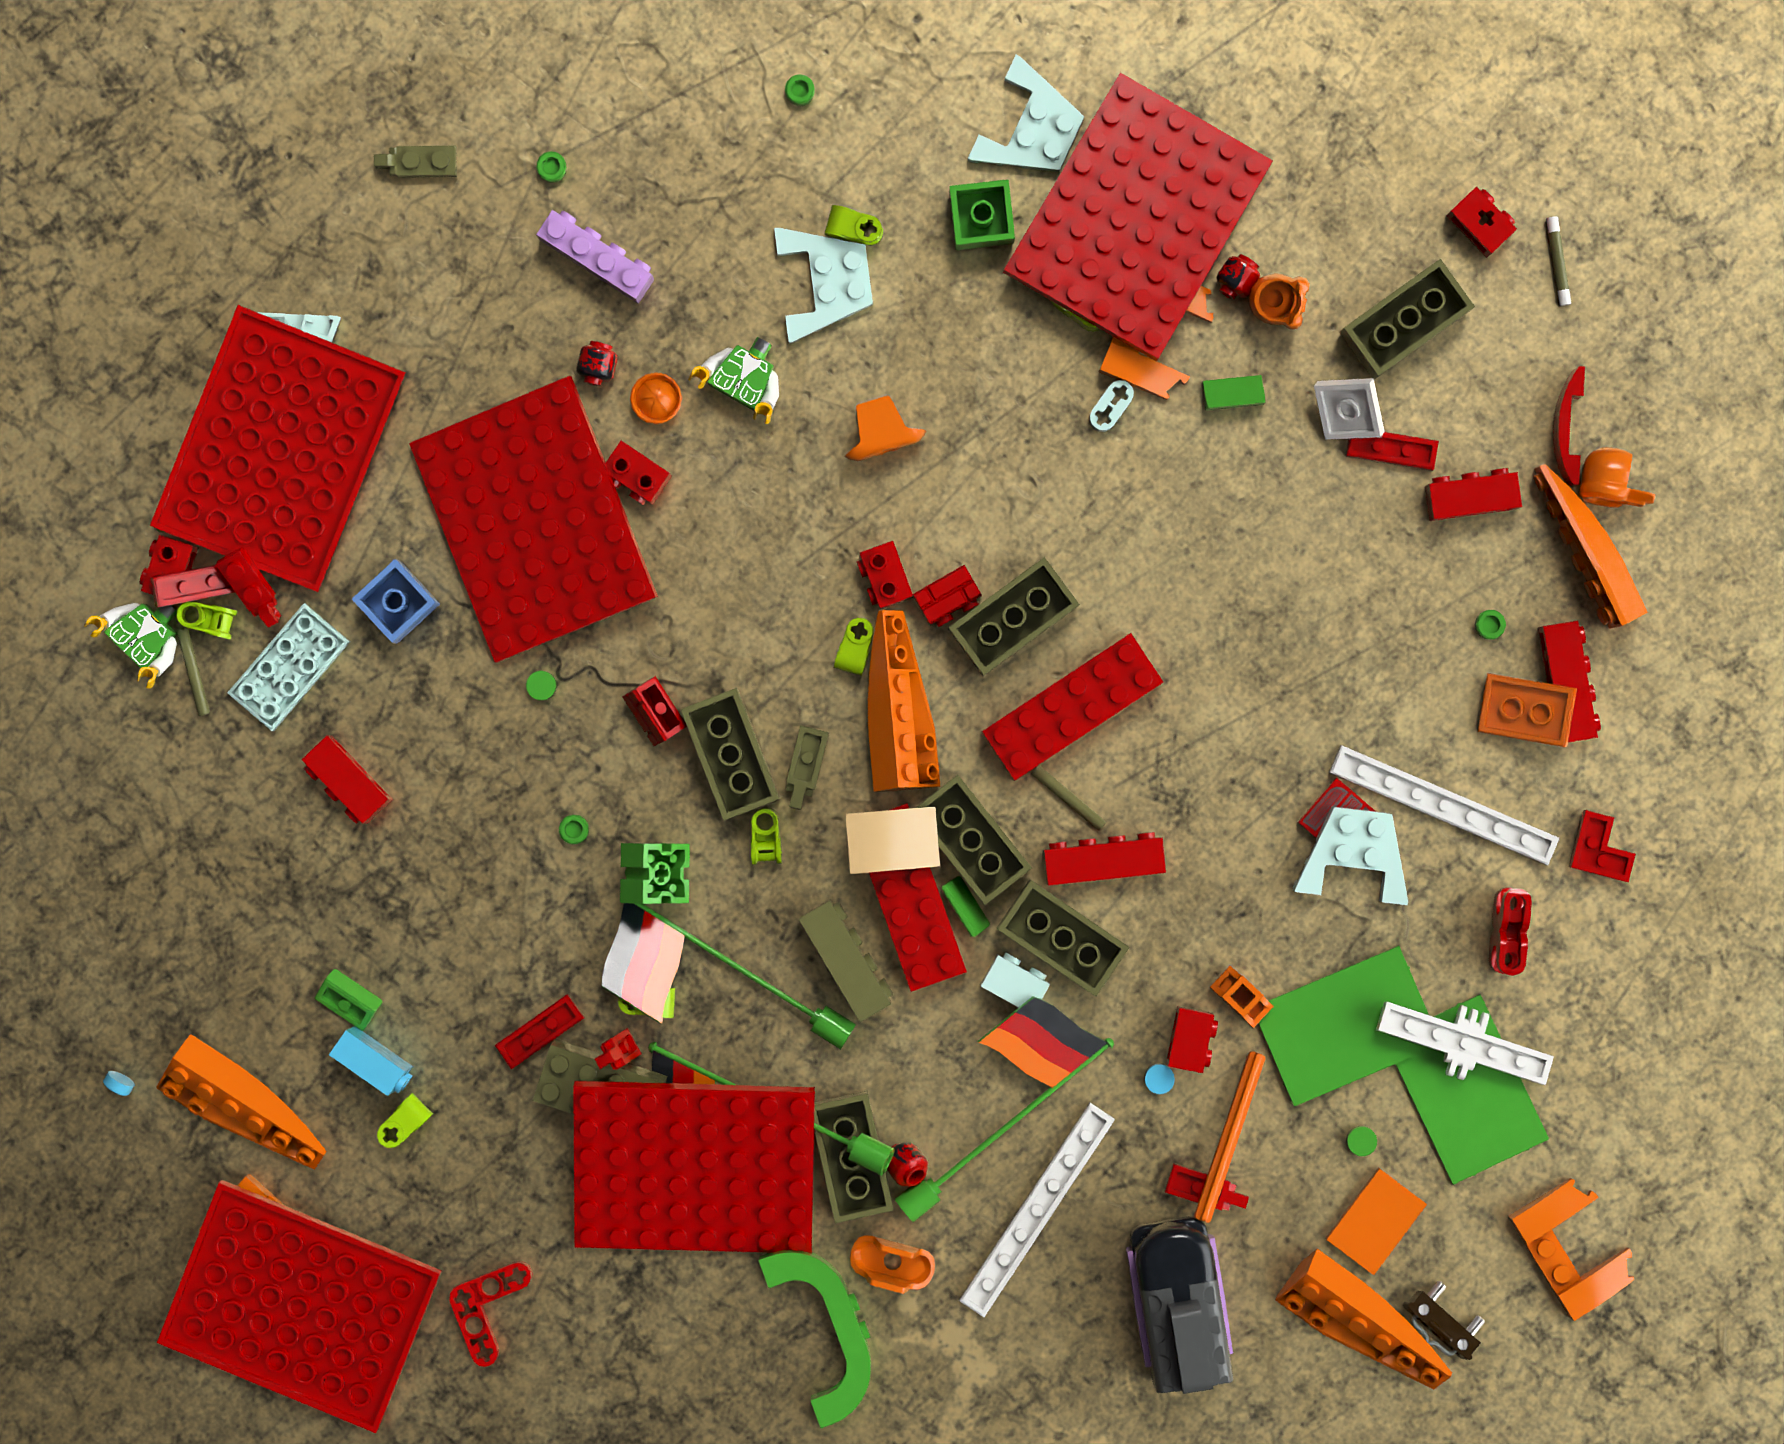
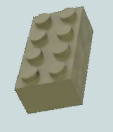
M1439 259L1345 326L1339 333L1369 375L1375 380L1470 312L1475 306L1443 261Z
M1044 557L948 627V630L981 675L984 676L1076 609L1080 604Z
M737 688L681 709L724 821L780 799Z
M956 775L916 807H935L938 846L985 905L1032 869L959 775Z
M1030 879L997 926L1000 932L1094 996L1098 995L1130 948Z
M830 899L801 916L799 921L859 1022H862L891 1005L889 997L893 995V992L885 978L879 981L874 971L878 970V967L870 953L864 955L859 945L863 944V941L854 927L848 929L844 920L848 916L839 902L834 904Z
M555 1039L550 1045L533 1101L574 1114V1081L666 1083L668 1076L630 1063L617 1070H613L610 1064L599 1069L594 1059L601 1055V1053Z
M868 1090L815 1102L814 1123L849 1140L853 1136L858 1137L861 1133H864L879 1141ZM814 1129L835 1223L893 1211V1202L886 1171L881 1176L850 1161V1153L846 1152L847 1145Z

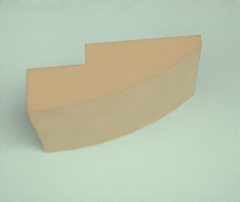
M935 807L845 814L850 874L940 866Z

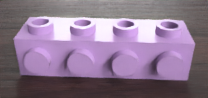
M552 210L536 234L539 240L639 304L654 281L653 275L649 273L651 267L637 258L632 262L624 256L626 251L614 243H611L610 246L600 241L602 236L587 226L585 230L575 225L577 220L567 212L562 210L558 214Z

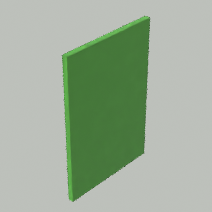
M1400 946L1269 1000L1274 1007L1258 1023L1293 1106L1302 1104L1431 1049L1376 1031L1384 1002H1390L1429 1015Z
M1481 994L1462 1003H1457L1456 1006L1432 1016L1454 1024L1460 1005L1467 1007L1465 1019L1468 1018L1471 1009L1478 1010L1476 1020L1478 1023L1482 1012L1489 1014L1485 1034L1502 1039ZM1434 1049L1427 1050L1395 1064L1453 1185L1549 1140L1519 1077L1477 1063L1472 1071H1467L1464 1080L1457 1078L1459 1066L1456 1067L1455 1073L1451 1077L1446 1075L1448 1063L1444 1062L1445 1053Z

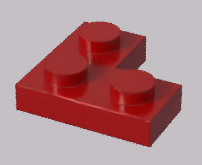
M1583 810L1569 864L1570 868L1629 882L1636 854L1607 846L1614 817Z

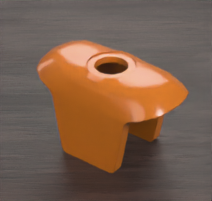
M888 395L867 401L856 406L860 442L845 457L854 461H862L874 456L883 455L884 453L918 443L925 436L926 430L906 427L892 399Z
M865 1235L859 1237L851 1249V1267L857 1274L865 1277L872 1286L904 1294L910 1289L919 1290L926 1287L934 1274V1257L930 1252L920 1248ZM888 1253L901 1257V1264L898 1268L889 1269L885 1266L884 1257Z

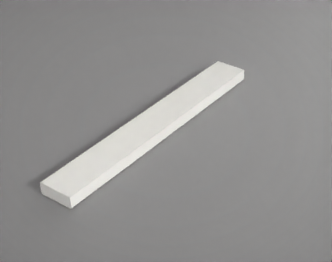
M1340 745L1329 771L1333 775L1545 865L1549 864L1559 841V837Z
M1089 1102L959 1299L961 1303L982 1317H985L1115 1119Z

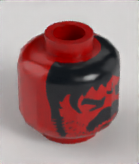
M1239 254L1238 257H1229L1216 276L1217 282L1221 286L1219 291L1231 300H1234L1236 296L1247 298L1253 285L1260 279L1258 264L1242 254Z
M590 341L589 345H584L581 348L576 371L579 375L585 377L584 383L601 386L602 381L608 382L613 379L618 355L612 351L613 346Z
M911 1142L893 1145L892 1147L895 1151L887 1172L901 1186H915L921 1183L928 1170L926 1157Z

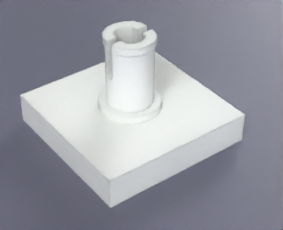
M1374 378L1317 381L1314 389L1325 439L1375 438L1383 435L1384 427Z

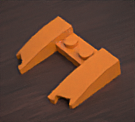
M1201 285L1185 313L1212 323L1213 313H1207L1206 295H1211V290ZM1115 337L1111 340L1099 370L1101 374L1116 380H1124L1133 387L1166 400L1170 398L1167 391L1180 380L1184 385L1190 378V376L1138 354L1139 351Z
M1570 1178L1508 1217L1570 1319L1576 1321L1634 1281V1276H1628L1626 1258H1632L1630 1248L1624 1249L1582 1276L1578 1274L1552 1229L1599 1197L1591 1190L1587 1195L1573 1187L1575 1180Z

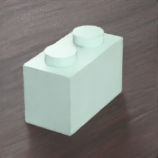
M1006 952L1003 957L999 954L996 955L980 986L1019 1008L1032 996L1042 999L1050 983L1045 981L1046 974L1031 967L1030 971L1025 970L1019 966L1021 960Z

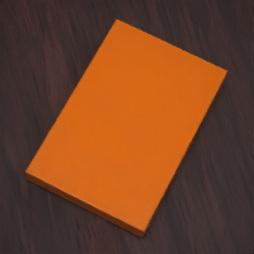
M1487 673L1478 732L1567 747L1577 688Z
M1378 1167L1325 1239L1372 1275H1375L1427 1204Z

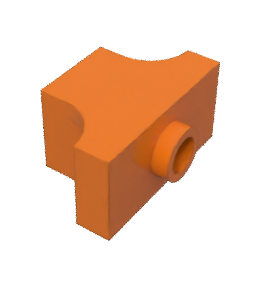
M1231 966L1210 986L1252 1028L1274 1007L1258 989Z

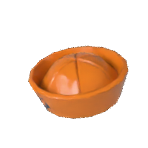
M655 372L646 374L637 380L632 388L630 401L633 411L640 419L647 423L660 424L669 421L677 414L681 406L682 395L680 387L673 378L666 374Z

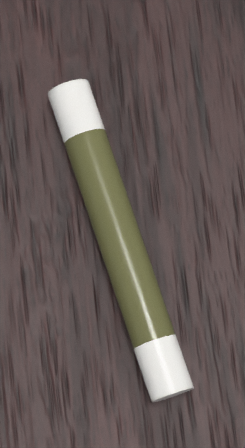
M1558 217L1546 218L1559 305H1570L1571 298Z

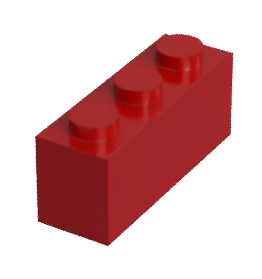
M1508 468L1491 470V476L1483 477L1479 476V472L1461 474V480L1450 481V476L1432 478V484L1425 486L1429 521L1522 508L1518 472L1509 473Z
M332 735L325 736L301 759L306 764L303 768L306 773L315 781L320 779L327 786L324 789L326 794L335 802L340 800L347 807L344 812L356 824L359 821L362 824H368L393 800Z

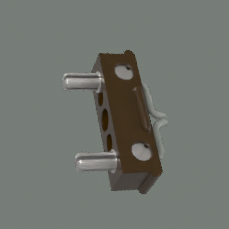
M1437 1281L1428 1294L1417 1290L1408 1302L1403 1303L1404 1308L1413 1315L1412 1325L1424 1336V1339L1430 1346H1436L1447 1356L1456 1354L1461 1359H1472V1353L1481 1344L1474 1335L1485 1321L1480 1316H1476L1465 1329L1435 1301L1446 1288L1442 1282ZM1416 1319L1452 1351H1447L1436 1341L1428 1342V1334L1416 1323Z

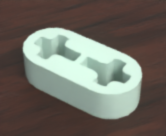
M1124 380L1113 382L1092 409L1089 422L1095 430L1099 432L1110 430L1128 407L1134 393L1132 386ZM1121 387H1124L1126 389L1125 395L1128 397L1127 400L1121 398L1116 405H1113L1111 401L1115 397V393L1112 390L1114 388L1119 390ZM1107 407L1111 408L1112 411L1108 415V419L1111 422L1109 424L1103 423L1101 426L1096 423L1098 417L1095 413L1099 412L1102 414Z

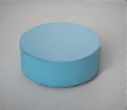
M1154 1064L1147 1069L1144 1081L1151 1092L1164 1094L1172 1089L1175 1077L1168 1066Z
M108 1071L103 1080L104 1085L109 1090L122 1096L130 1095L135 1086V1083L129 1077L116 1071Z

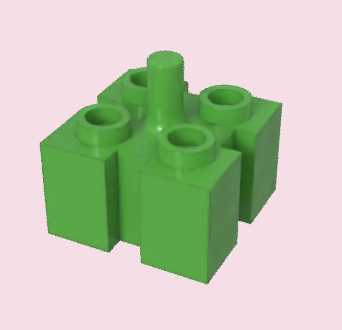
M621 843V867H626V879H620V903H689V879H684V868L689 867L690 844Z

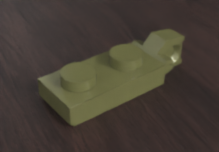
M455 145L397 146V148H389V154H374V167L376 169H390V175H396L398 178L457 177V147Z
M800 725L786 781V791L793 792L789 807L801 810L804 796L812 797L813 790L816 788L829 732Z

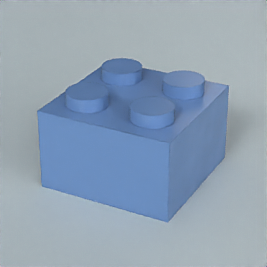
M394 559L352 598L383 634L395 644H398L440 605L408 568L397 559Z

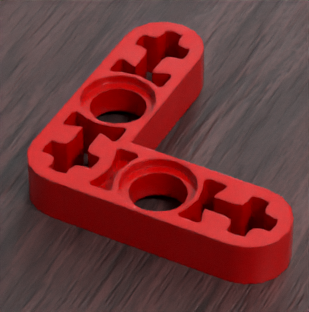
M515 1261L455 1286L450 1293V1304L473 1361L479 1366H490L499 1356V1346L483 1304L526 1287L533 1275L531 1267L526 1262ZM518 1267L519 1271L525 1270L526 1275L523 1277L522 1283L518 1279L511 1280L507 1283L510 1288L505 1289V1281L499 1273L504 1272L506 1278L515 1272L514 1268ZM487 1278L497 1280L499 1291L495 1294L486 1293L483 1289L484 1280ZM461 1289L464 1293L471 1294V1297L467 1300L469 1308L471 1309L474 1305L477 1310L470 1311L462 1316L461 1312L466 1310L463 1301L458 1302L456 1300ZM478 1317L483 1324L482 1330L477 1333L470 1332L466 1326L467 1319ZM485 1333L488 1338L483 1339L486 1349L492 1348L493 1350L489 1355V1360H486L485 1356L479 1357L478 1352L481 1350L480 1342L477 1341L475 1344L472 1342V1339L480 1338Z

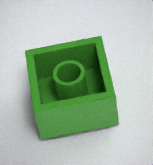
M1009 179L949 186L955 250L1014 244L1015 233Z

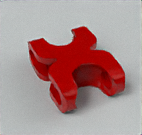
M1503 888L1497 891L1494 897L1492 913L1493 932L1490 938L1488 961L1494 971L1510 976L1523 972L1527 961V931L1531 920L1532 900L1530 894L1523 889ZM1512 898H1514L1515 905L1514 908L1511 910L1510 901ZM1509 953V954H1510V961H1509V963L1506 965V964H1505V957H1506V954Z

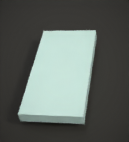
M304 603L227 693L267 728L275 731L350 641Z

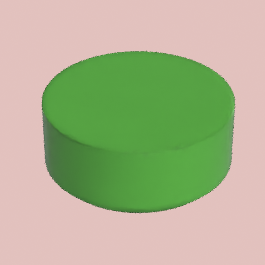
M798 74L792 76L787 81L785 93L787 99L792 104L803 106L813 99L815 88L809 77Z
M550 151L539 157L537 171L543 180L554 183L560 181L565 176L567 164L559 153Z
M1496 610L1483 611L1475 620L1477 634L1487 640L1500 637L1506 628L1504 616Z
M536 671L527 679L526 688L532 698L547 700L555 694L557 683L552 674L546 671Z
M569 815L560 823V836L569 844H579L588 837L589 824L580 815Z
M1356 1126L1349 1131L1346 1143L1349 1150L1355 1155L1368 1156L1376 1149L1377 1137L1370 1128Z

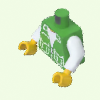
M759 337L755 339L749 351L737 345L734 349L726 348L709 357L701 366L695 367L688 378L689 381L693 377L700 378L699 389H702L708 380L710 387L753 410L754 420L759 414L765 415V424H769L772 410L779 398L778 375L774 372V366L764 360L772 345Z
M131 603L115 607L99 617L91 616L84 624V627H87L89 624L97 626L98 629L90 635L94 638L100 635L103 628H107L104 633L141 668L138 672L137 682L142 677L150 678L146 686L148 689L154 686L156 677H159L173 663L177 646L175 640L177 632L168 623L177 614L178 609L174 605L159 607L154 611L147 604Z

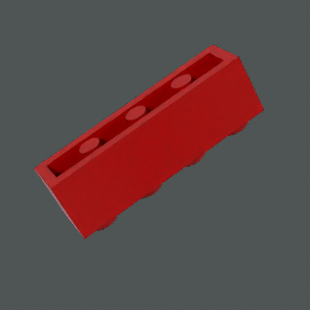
M1578 620L1538 627L1547 683L1577 688L1568 743L1598 738L1597 731L1601 730L1599 715L1594 714L1592 702L1596 701L1594 686L1592 684L1589 685L1587 673L1591 672V664L1588 655L1584 656L1582 644L1586 643L1584 627L1579 626Z
M1155 832L1137 834V840L1126 841V836L1120 835L1108 837V843L1096 844V838L1078 840L1079 846L1067 847L1066 841L1049 843V849L1043 850L1046 883L1050 886L1166 873L1163 837H1155Z

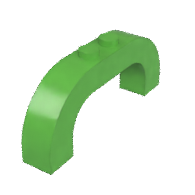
M794 1250L764 1254L759 1257L758 1261L768 1288L793 1280L804 1281L813 1285L821 1293L841 1344L847 1364L843 1377L835 1386L811 1395L810 1400L820 1428L827 1427L839 1422L852 1413L862 1401L867 1391L871 1374V1356L866 1340L871 1338L867 1324L865 1321L860 1322L856 1311L860 1310V1306L855 1293L849 1294L840 1273L826 1259L813 1252L811 1254Z

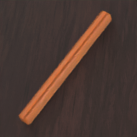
M1252 1051L1248 1053L1194 1214V1218L1202 1222L1209 1223L1211 1221L1265 1061V1056Z

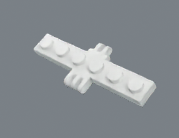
M1384 1002L1376 1031L1445 1053L1444 1062L1448 1063L1446 1075L1452 1077L1456 1067L1459 1066L1457 1078L1464 1080L1467 1071H1472L1477 1063L1519 1078L1546 1085L1554 1056L1485 1034L1489 1020L1488 1013L1482 1012L1477 1023L1478 1010L1471 1009L1468 1018L1465 1019L1467 1007L1460 1005L1453 1024L1390 1002Z

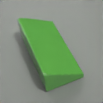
M1261 375L1202 381L1205 411L1264 405L1266 403Z
M957 876L942 885V891L971 937L977 936L989 927L990 922L962 877Z
M333 969L325 978L314 998L361 1031L365 1030L383 1002L379 997L337 969Z

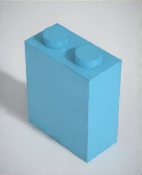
M355 1026L345 1030L329 1056L387 1096L395 1091L397 1093L401 1090L403 1091L413 1077L409 1074L413 1068L411 1064Z

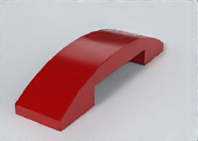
M1585 366L1575 368L1567 378L1560 392L1553 420L1555 458L1561 476L1569 487L1579 485L1581 455H1570L1569 443L1572 399H1579L1584 396Z

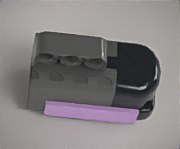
M1194 1216L1137 1225L1130 1234L1131 1246L1126 1248L1144 1364L1146 1367H1150L1152 1382L1156 1392L1182 1391L1183 1394L1212 1390L1213 1386L1234 1381L1230 1354H1233L1214 1236L1208 1234L1204 1222L1197 1220Z

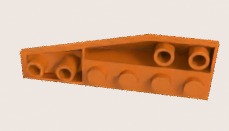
M1546 464L1535 468L1536 475L1533 476L1534 481L1540 491H1545L1549 500L1546 502L1547 509L1553 518L1557 517L1561 525L1559 534L1566 545L1569 544L1574 553L1571 558L1578 572L1582 571L1585 576L1586 582H1584V587L1591 599L1595 598L1599 606L1596 611L1603 625L1607 624L1609 629L1623 626L1648 613L1621 555L1590 509Z
M878 611L872 642L868 685V735L874 792L940 787L935 726L904 611Z
M192 1034L188 1036L173 1056L156 1086L166 1097L179 1102L188 1108L191 1113L199 1115L213 1124L314 1170L327 1152L309 1128L267 1086L240 1065Z
M1316 1249L1301 1261L1276 1296L1275 1300L1323 1335L1433 1390L1452 1375L1450 1369L1434 1349L1394 1307L1366 1283L1319 1249Z

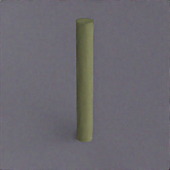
M188 628L176 630L198 716L210 714Z
M1040 765L1031 773L1098 831L1105 825V820Z

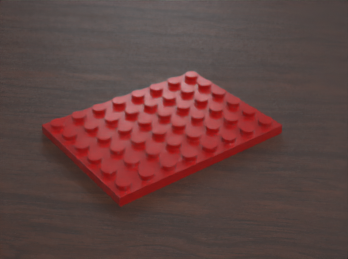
M1120 72L1004 268L1003 273L1157 362L1273 160Z
M237 305L150 526L225 556L242 547L258 569L319 592L406 372Z
M572 376L564 377L409 443L495 663L658 597Z
M574 1081L575 1248L762 1253L794 1250L812 1254L815 1087Z
M221 1180L212 1198L157 1343L373 1433H377L442 1270Z

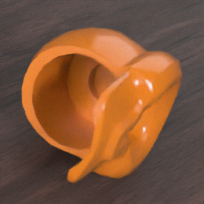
M1280 273L1262 276L1253 285L1249 295V304L1253 314L1264 323L1284 325L1288 329H1298L1303 321L1302 313L1305 312L1307 302L1305 296L1309 291V282L1302 276L1292 278Z
M1603 447L1591 452L1585 458L1582 468L1581 486L1579 488V496L1584 501L1610 508H1619L1622 505L1643 507L1645 504H1653L1656 495L1650 492L1627 488L1633 456L1630 452L1619 448Z

